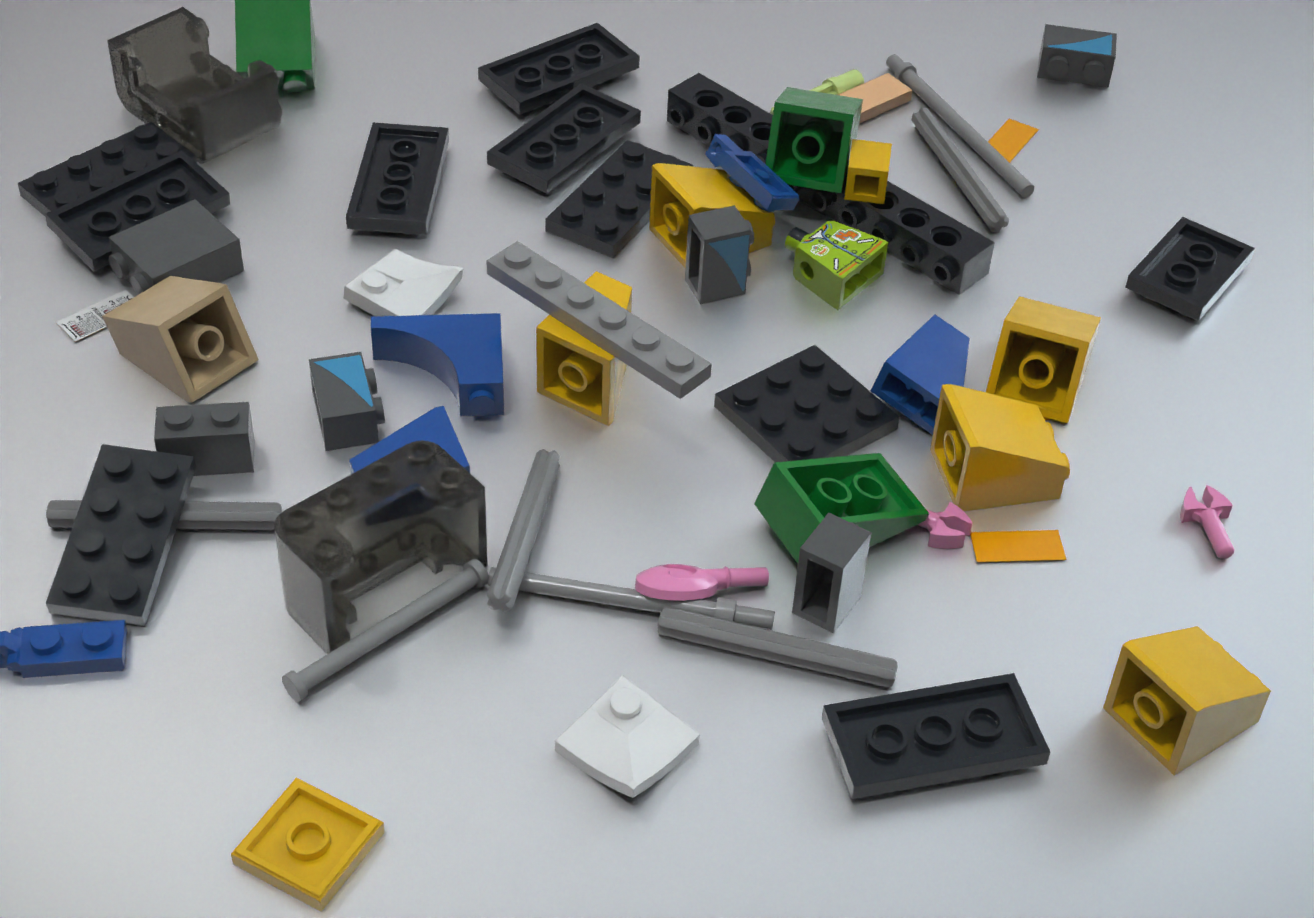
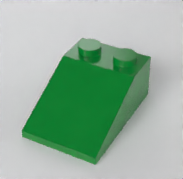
M881 453L775 462L754 503L797 563L800 547L828 513L872 532L869 547L926 521L929 516V512Z

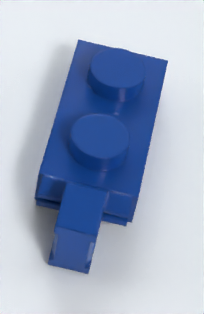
M715 134L713 136L714 139L705 155L715 167L723 168L730 175L729 179L733 184L745 189L754 198V203L759 208L768 212L794 210L800 199L799 195L752 151H743L726 135Z
M125 620L23 627V629L20 627L15 628L11 632L0 631V668L21 672L22 678L122 671V669H125L127 642Z

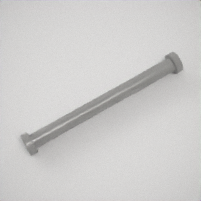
M470 560L464 564L462 572L300 672L290 671L283 675L282 682L286 691L296 702L301 701L308 696L310 688L472 587L481 588L488 584L489 575L487 570L479 560Z

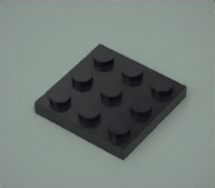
M816 345L716 393L714 407L774 462L848 456L897 430L900 416Z

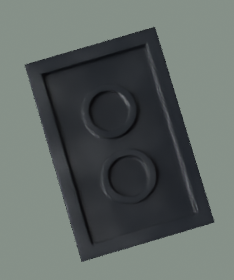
M1182 217L1128 275L1125 288L1140 294L1144 298L1154 300L1176 310L1184 316H1189L1199 321L1249 264L1255 248Z

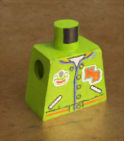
M827 221L811 234L798 227H794L786 237L785 248L795 253L794 278L833 308L839 310L884 274L888 242L836 221Z

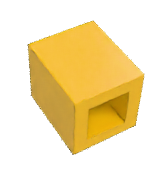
M852 139L845 200L884 204L890 165L891 143Z

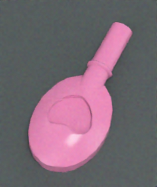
M682 564L658 565L637 574L635 589L642 595L656 599L674 601L697 600L713 596L717 593V590L728 589L729 587L767 586L769 572L766 567L728 568L725 566L720 569H702Z

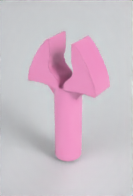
M1206 485L1202 497L1205 504L1197 501L1192 487H1189L1181 507V522L1198 521L1201 523L1217 557L1220 559L1231 557L1235 549L1220 519L1229 518L1233 506L1232 503L1220 492Z
M949 502L944 512L935 513L927 510L929 512L928 518L917 525L929 530L928 546L940 549L962 548L965 535L970 536L972 521L968 515L951 502Z

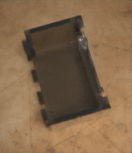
M181 7L107 40L117 95L123 106L145 124L153 122L196 155L198 163L204 164L279 127L282 116L277 87L279 78L276 70L261 60H256L249 64L248 77L244 78L228 65L223 64L210 55L208 44L209 29L205 21L200 17H196L184 7Z
M419 440L406 444L284 510L274 522L285 609L292 619L326 654L350 641V633L346 626L357 621L356 607L351 601L420 561L435 575L443 570V565L454 564L462 566L464 570V564L472 559L479 560L484 567L488 566L485 486L434 442Z

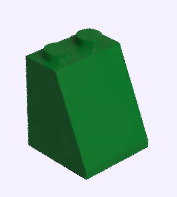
M235 0L236 73L240 92L261 94L267 91L287 90L289 92H301L307 89H315V29L311 1Z
M787 87L774 103L766 165L788 185L842 193L848 172L852 139H857L863 99Z

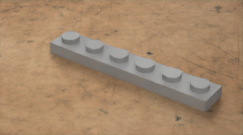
M515 242L486 260L487 274L679 399L711 377L712 363L520 242Z

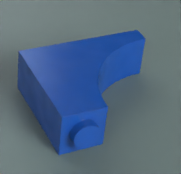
M500 313L371 317L373 360L406 363L433 374L454 394L459 406L460 416L504 415Z

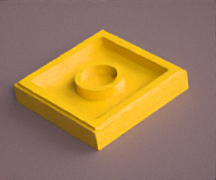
M296 777L231 853L232 862L238 868L322 912L385 833L384 822Z

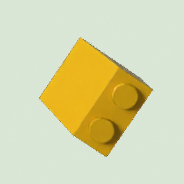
M657 163L652 165L649 229L684 268H686L688 218L692 214L735 205L744 220H748L753 228L754 242L750 245L749 253L772 245L773 227L775 226L774 212H768L759 208L754 203V198L745 189L736 186L730 181V175L725 170Z
M597 271L584 282L589 287L631 312V286ZM551 315L547 316L536 327L537 392L602 424L610 426L614 422L627 364Z
M1019 296L1004 319L986 393L1037 405L1043 417L1068 423L1091 357L1101 317Z
M953 384L942 385L930 451L953 504L963 511L1060 499L1064 481L1070 475V464L1067 455L1060 452L1054 440L1052 425L1049 422H1045L1037 405Z
M1195 626L1132 639L1124 643L1103 709L1175 776L1258 723L1271 690L1255 674L1249 672L1225 651L1220 643L1214 641L1202 629Z

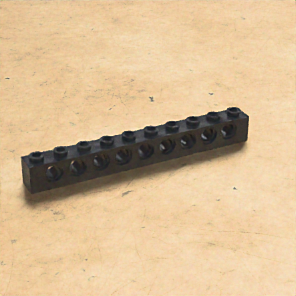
M700 73L668 90L667 122L710 146L715 134L726 135L743 151H752L766 164L772 114ZM847 175L842 193L788 185L799 195L800 201L838 223L887 241V252L958 295L989 274L994 241L887 181L884 204L845 200Z

